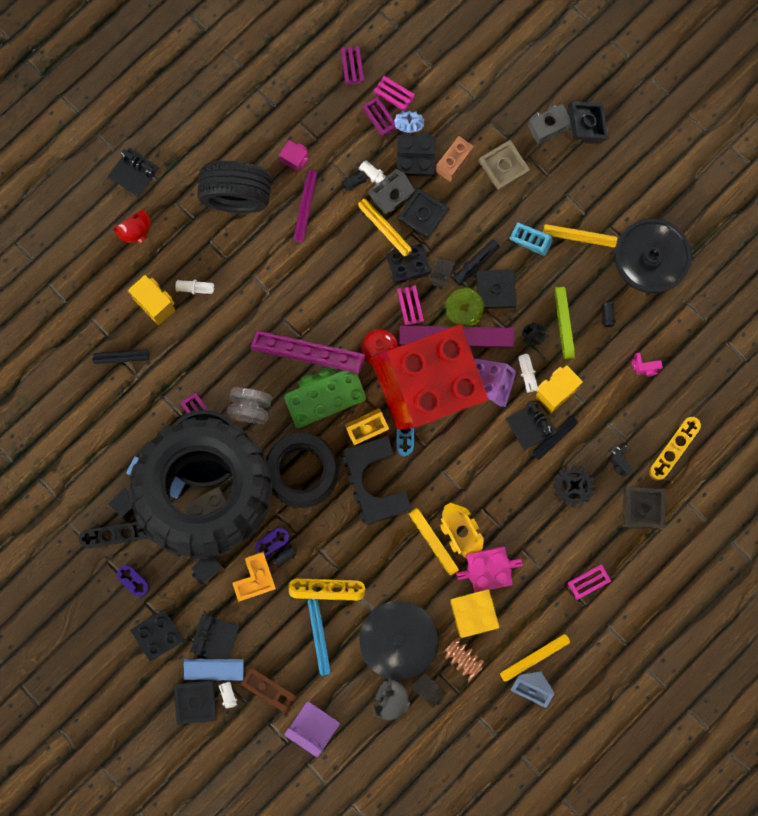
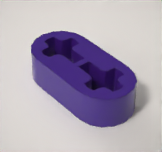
M283 528L275 529L256 543V552H260L259 549H261L260 545L262 543L267 545L271 542L272 545L267 548L268 552H264L265 557L270 556L289 542L288 532ZM277 533L286 534L284 542L280 540L275 543L273 542L277 538Z
M125 565L118 569L117 578L133 595L144 597L148 594V583L132 567ZM124 570L131 571L129 575L133 578L132 581L122 578ZM135 581L140 585L144 584L143 593L140 591L136 593L137 587L133 584Z

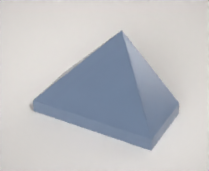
M542 672L518 675L511 688L512 692L547 708L554 695V691Z

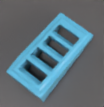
M517 223L509 238L511 241L543 256H546L553 242L551 235L521 223ZM521 230H524L521 239H519L518 236ZM530 233L531 235H530L528 241H525L526 238H527V236H528V234ZM535 237H538L535 245L532 244Z

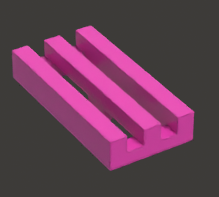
M383 76L377 88L374 89L375 94L403 111H406L415 97V94ZM381 88L405 102V105L381 91Z
M416 285L397 289L405 326L424 323ZM412 291L419 317L418 320L415 318L410 292ZM403 293H406L412 321H408Z
M601 564L567 584L570 586L576 600L611 582ZM598 570L602 572L601 574L586 581L585 583L577 587L574 586L576 582L586 578L587 576L597 572ZM602 577L606 579L581 594L577 592Z

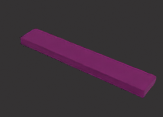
M400 326L399 346L452 327ZM462 327L469 347H514V328Z
M256 331L251 344V349L254 351L360 374L365 355L362 353Z

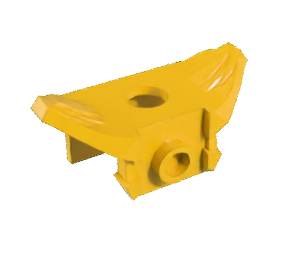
M449 503L444 506L443 518L441 519L443 524L440 527L445 535L449 534L452 540L449 544L454 553L458 551L460 555L462 554L467 559L466 554L482 551L484 538L481 533L478 534L476 531L479 527L475 519L470 520L469 516L471 514L469 510ZM458 527H467V536L459 537L457 535Z

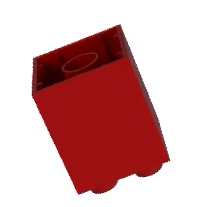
M461 324L370 357L396 429L415 428L489 400Z

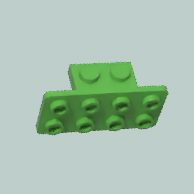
M329 367L321 369L317 374L302 377L300 381H297L300 388L284 395V400L297 428L304 427L366 400V395L357 373L344 370L335 372L333 368Z

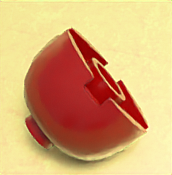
M143 208L112 230L120 240L126 243L137 241L139 244L148 238L146 234L151 229V220Z
M375 329L367 333L363 338L361 353L365 355V361L373 367L370 357L397 348L398 343L394 335L389 331Z

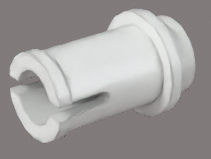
M231 682L219 685L224 701L222 705H225L226 709L236 706L238 699H235Z

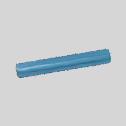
M308 599L319 672L321 676L329 675L330 666L318 599Z

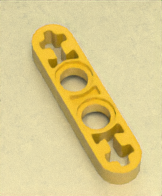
M689 417L681 424L650 467L649 475L653 480L660 481L668 475L699 432L701 423L697 418ZM687 422H694L696 430L692 429L688 434L684 433L689 427ZM676 437H684L685 445L678 446L675 442ZM667 451H671L675 456L671 462L667 461L664 457ZM662 463L669 466V468L665 466L661 470L663 476L655 475L656 471L654 470V468L658 469L662 465Z
M417 508L409 512V516L448 574L452 576L458 572L459 569L421 512Z
M294 579L289 583V594L293 598L360 600L365 595V585L360 581ZM314 587L322 588V590L318 592L313 591L312 589ZM336 587L342 589L340 592L332 591Z

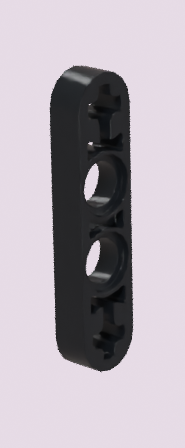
M138 522L85 530L80 534L79 542L86 548H95L149 539V537L144 532H138L139 537H136L134 526H137L138 530L142 529ZM130 528L132 530L131 537L123 538L122 530ZM105 531L112 532L113 538L110 541L103 540L102 535ZM96 532H99L98 538L100 543H97V539L91 540L90 544L84 541V538H87V534L91 537H97Z

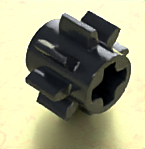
M535 322L526 325L522 333L525 336L523 341L534 347L540 345L546 337V334L543 332L545 327Z

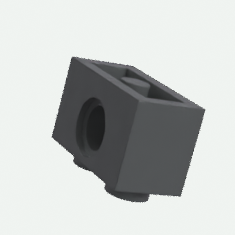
M563 104L559 106L553 105L547 109V112L533 115L529 120L528 127L537 144L540 145L570 130L571 121ZM550 120L554 125L549 126L545 121Z
M396 169L370 189L368 193L377 208L384 213L393 211L401 201L408 199L415 190L406 175Z

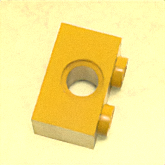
M380 408L345 424L354 445L389 430Z

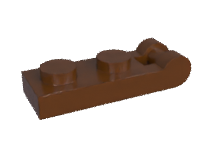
M253 668L249 670L240 684L286 714L289 713L291 704L298 698ZM281 694L286 697L283 704L278 701Z

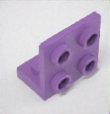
M474 359L488 399L499 406L506 407L517 371L505 363Z
M306 702L284 735L318 758L340 723L310 702Z

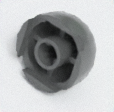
M388 679L389 682L384 681L376 694L375 699L378 700L377 706L373 705V714L384 720H394L400 717L403 712H407L409 708L408 694L402 684Z

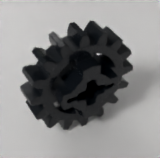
M573 465L572 470H570L567 466L565 467V473L560 470L558 472L560 477L554 478L558 482L553 485V488L557 489L554 496L560 495L558 501L564 500L565 506L572 503V508H575L576 503H578L581 507L583 506V500L588 503L590 501L588 496L594 495L590 491L596 487V485L591 484L594 477L588 478L590 472L584 473L583 467L576 470V465ZM570 474H576V475H579V477H578V478H574V477H571ZM562 481H563V483L565 484V491H564V492L562 491V488H561V483H562ZM578 481H580L578 486L576 487L577 489L568 492L571 487V484H575ZM584 481L586 482V486H587L586 492H585V490L583 489V482H584ZM575 495L578 499H571L569 496Z

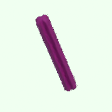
M308 170L306 174L294 234V241L304 242L317 177V173Z

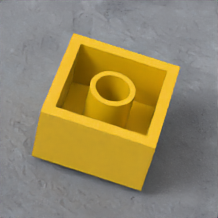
M144 275L128 290L133 300L158 326L175 312L173 307L175 303L172 301L171 296L166 291L161 292L159 284L152 277L149 279Z
M567 365L563 369L559 367L552 374L551 380L548 382L546 379L536 390L538 393L535 398L550 414L570 398L583 383Z
M489 589L450 600L460 639L499 628Z

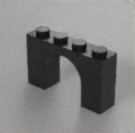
M388 436L344 450V456L341 457L344 467H349L350 474H347L350 486L354 485L356 489L353 495L356 504L360 503L362 510L359 511L362 522L366 521L368 526L411 512L412 509L406 491L385 498H377L370 495L362 484L363 474L369 466L394 457Z

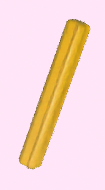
M363 199L358 204L359 208L403 256L410 254L412 251L411 247L368 200Z
M547 224L544 225L543 233L552 237L609 247H616L617 244L616 236Z
M566 634L560 636L500 673L501 678L504 682H507L570 644L568 636Z

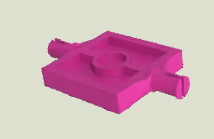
M502 546L466 554L468 561L467 570L456 572L457 580L469 578L472 582L474 593L488 589L492 590L513 585L511 569L522 567L523 565L521 558L510 561L506 555L505 547Z

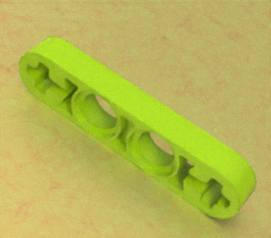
M555 287L554 295L564 359H572L575 357L566 290L565 287Z

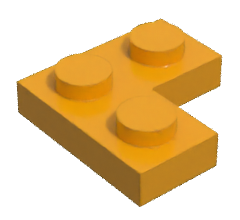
M264 552L245 557L250 576L232 582L238 602L276 589Z

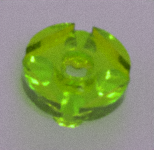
M470 288L456 290L445 302L447 316L456 325L461 324L464 327H469L476 324L482 317L484 302L480 295ZM463 303L470 305L467 312L464 310L460 311Z

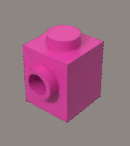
M288 140L279 154V160L299 172L309 162L308 151L303 145L299 143L296 145Z

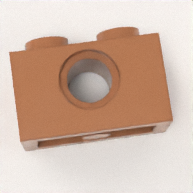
M458 136L438 162L436 172L452 182L473 154L474 146Z

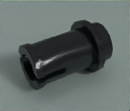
M361 171L349 178L345 177L342 181L344 189L352 191L354 187L366 183L367 179L363 177L364 173Z
M607 302L601 304L603 313L601 323L603 327H614L616 319H614V303Z
M286 545L284 550L271 557V559L279 568L291 558L294 559L297 553L292 545Z

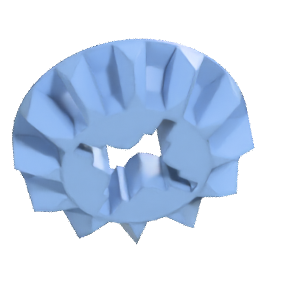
M402 111L401 114H396L394 124L397 129L403 132H417L423 128L424 119L422 115H417V112Z

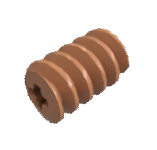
M458 637L442 653L447 652L445 659L453 658L451 661L452 665L459 663L456 668L457 670L464 668L463 676L470 674L468 678L470 682L481 671L484 661L479 660L476 662L478 655L470 656L472 649L470 648L465 651L466 643L459 645L461 639Z

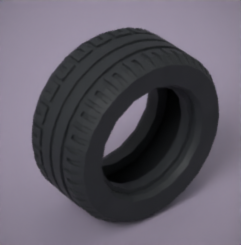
M238 161L210 162L205 164L199 172L197 197L203 205L219 211L231 213L260 212L269 205L271 177L265 169L249 163Z
M296 432L282 437L269 450L266 462L270 470L272 493L281 502L294 508H309L322 503L332 494L338 481L339 467L333 449L324 439L315 434ZM305 450L314 453L323 463L322 478L317 485L309 490H294L284 484L281 479V466L288 455L295 451Z

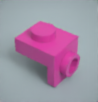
M636 353L634 359L631 360L632 368L636 370L637 375L646 374V376H654L662 369L661 360L642 363L640 353Z

